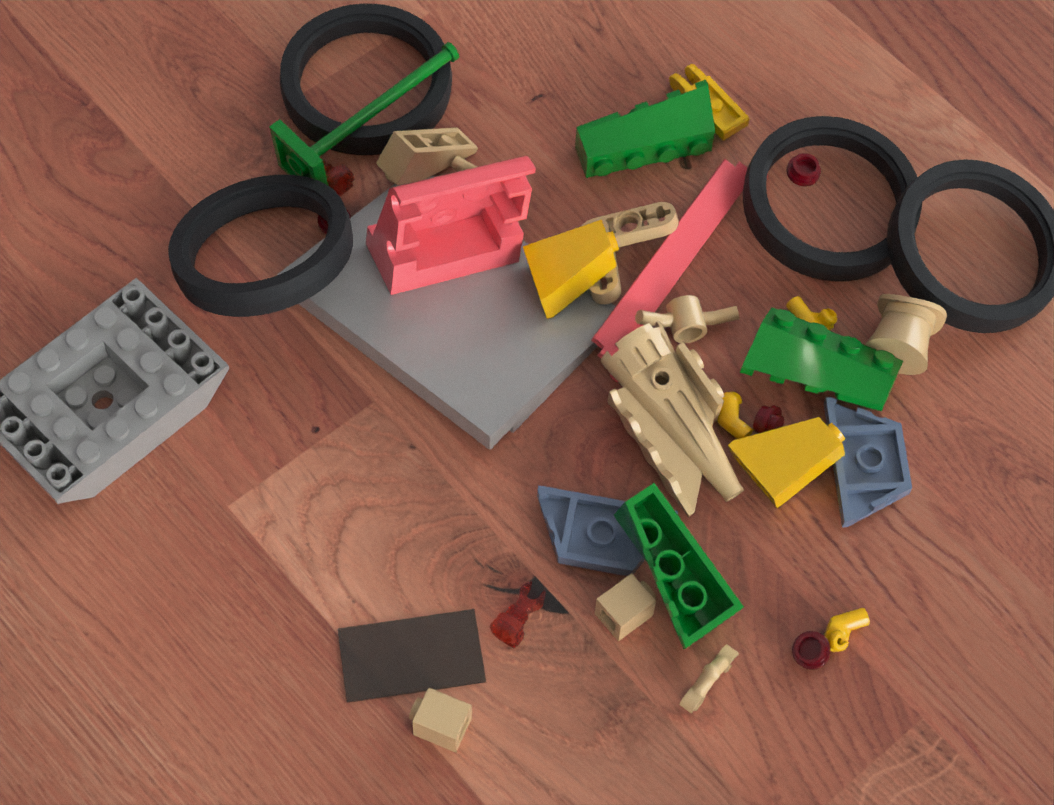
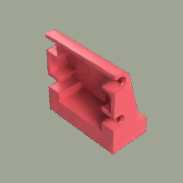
M521 156L390 188L377 224L367 226L366 246L390 294L394 295L519 262L524 232L518 221L527 219L532 187L526 175L534 174L536 170L531 159L528 156Z

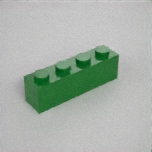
M707 80L695 83L696 89L683 94L680 93L679 89L667 93V100L651 106L648 105L647 101L637 104L626 115L621 116L616 112L577 126L575 149L585 177L606 176L616 171L638 169L644 165L658 162L666 163L677 158L690 155L699 156L705 152L712 151L715 127Z
M771 307L759 327L740 373L752 376L754 370L770 374L769 381L784 384L785 379L803 383L805 391L816 394L818 392H826L827 390L835 392V397L838 400L882 411L903 360L895 358L888 351L876 350L866 346L854 337L842 336L829 331L822 324L810 323L795 317L790 311Z
M655 483L624 502L613 515L648 563L684 650L744 608L743 604Z

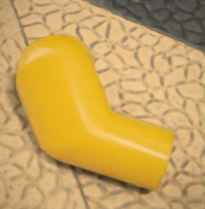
M800 296L792 298L786 304L788 310L795 317L810 323L822 324L829 331L834 328V324L838 320L837 314L830 308L822 309L820 313L811 312Z
M734 391L725 392L722 398L724 403L717 419L718 424L736 439L750 436L753 429L739 418V404H742L741 396Z
M859 608L831 617L824 636L829 641L831 651L839 652L845 650L849 645L848 639L851 630L869 625L867 611L865 608Z

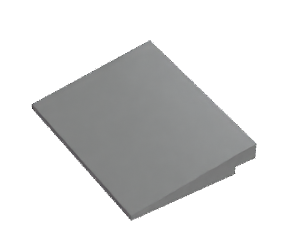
M394 184V185H392L390 188L396 187V186H400V185ZM387 189L350 218L353 232V248L350 258L340 274L323 290L299 303V305L491 450L509 430L514 433L593 352L597 345L591 339L616 306L612 303L605 305L593 301L588 289L557 315L547 319L523 246L528 245L524 240L522 241L519 262L391 295L366 246L367 226L377 224L389 189ZM324 239L277 275L296 267L316 252Z

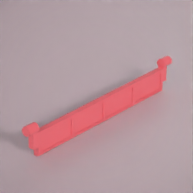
M726 159L722 161L680 218L677 229L666 237L591 339L592 342L601 348L597 356L602 358L607 351L612 356L619 350L615 343L630 332L643 326V324H638L635 321L637 311L655 312L743 191L748 168L740 161L735 166ZM610 374V377H611L614 381L618 382V381Z

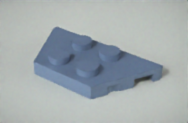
M826 397L824 401L826 424L828 426L830 423H833L845 438L842 442L845 455L833 464L843 528L849 527L909 495L912 490L902 424L886 417H876L872 412L859 407L857 411L836 404L837 399Z
M538 485L537 498L559 564L628 576L631 573L634 574L645 561L613 516L626 501Z

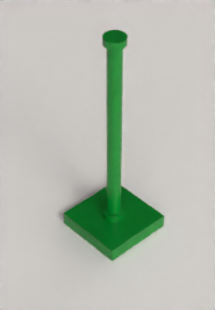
M445 43L439 53L311 147L305 144L279 119L269 126L278 165L288 175L304 176L328 185L324 162L320 156L449 61L455 62L459 59L457 49L452 43Z

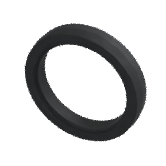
M351 4L316 16L295 33L282 56L280 89L289 117L296 127L314 142H318L342 124L316 110L308 102L300 86L306 64L324 45L347 35L378 33L405 41L428 61L439 53L444 45L437 32L416 15L403 9L383 4ZM450 61L432 74L431 85L426 96L412 111L387 123L361 126L331 148V150L351 155H379L383 152L394 131L433 129L444 115L449 103L452 87Z
M807 117L785 124L775 130L762 142L748 166L743 187V207L746 220L762 247L773 258L791 270L825 281L859 280L877 274L891 265L887 237L872 247L854 252L822 250L795 237L775 216L767 197L766 180L771 167L789 152L807 146H833L851 151L873 164L889 183L897 203L904 190L917 178L911 163L904 153L891 140L873 128L840 117ZM922 203L917 211L915 231L920 219Z
M965 159L944 162L928 169L904 190L893 209L888 223L887 247L895 275L910 297L940 305L947 313L945 324L976 333H996L1011 330L1035 317L1049 304L1054 297V210L1045 197L1028 181L999 165L985 161ZM964 188L987 193L1013 209L1027 225L1037 247L1038 274L1030 293L1011 303L987 305L969 301L944 287L928 270L917 248L915 219L921 203L929 196L940 191Z
M269 175L229 185L196 204L184 215L174 229L169 242L168 255L172 273L184 296L195 306L207 312L223 316H259L297 305L328 286L340 274L350 258L353 248V232L346 207L341 197L331 187L323 182L304 176ZM297 207L315 212L328 223L326 237L316 252L296 267L274 277L246 283H224L205 277L194 268L196 255L205 240L225 224L243 215L269 208Z

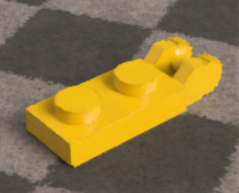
M690 64L684 69L685 76L692 85L682 78L679 73L669 76L671 88L673 91L679 89L681 94L696 89L695 83L707 80L715 133L723 141L749 125V116L709 75L706 76L695 64Z

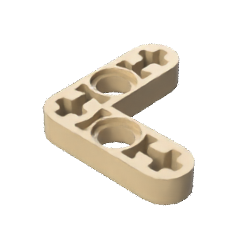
M658 202L593 218L586 221L582 226L602 220L606 233L613 231L618 247H623L672 234L677 229L679 220L672 204ZM665 217V220L659 221V218ZM647 220L648 225L644 226L643 221ZM627 223L637 224V227L630 232L620 230ZM613 252L614 257H615V261H616V264H617L616 254H615V252ZM618 266L603 277H606L607 289L602 290L601 280L589 288L591 297L596 303L602 305L610 304L619 298L621 283Z

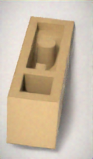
M458 127L394 131L376 164L385 172L386 178L397 185L409 184L425 180L450 167L456 156L465 159L475 154L478 147Z

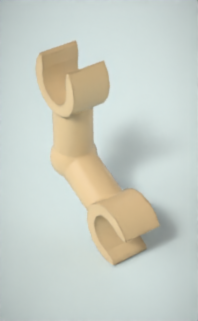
M726 644L710 664L704 666L701 675L682 698L679 705L691 714L693 711H697L713 683L719 679L723 672L727 673L732 667V661L740 653Z

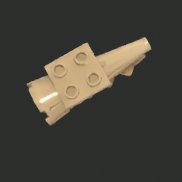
M656 321L654 329L650 323L645 324L615 343L619 350L612 356L607 351L602 356L601 363L622 388L611 390L607 402L615 409L626 431L636 440L646 461L656 470L665 489L676 500L687 517L695 512L702 475L722 495L726 502L741 494L744 489L739 483L712 428L723 406L724 400L722 398L724 393L718 382L713 378L709 380L702 370L704 364L698 353L694 349L689 351L684 342L677 345L675 352L660 321Z

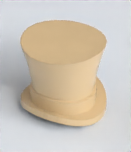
M895 294L880 295L877 304L882 320L865 345L876 350L888 351L895 358L903 360L898 374L917 375L925 372L928 366L930 336L937 333L943 327L947 318L945 309L938 304L917 298Z

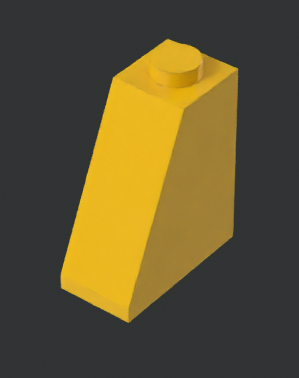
M602 220L523 246L546 318L549 319L557 315L617 266L613 252L619 251L614 232L606 233Z
M820 417L733 440L728 444L733 458L778 509L845 455L842 443L845 438L833 423L827 426Z

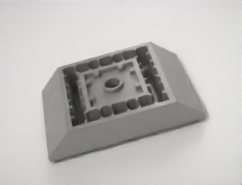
M135 278L0 379V445L57 504L95 497L208 406L228 372L229 365L143 283ZM108 397L113 399V403L108 408L98 409L94 407L95 403L101 398Z

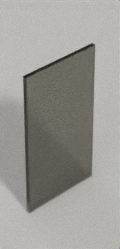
M474 609L338 628L347 703L424 692L428 690V687L437 690L486 682Z

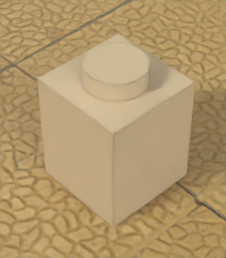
M631 573L596 599L595 615L619 642L653 616L656 597L646 582H639Z
M428 687L424 698L418 697L410 711L409 719L412 720L413 735L456 753L472 719V705Z

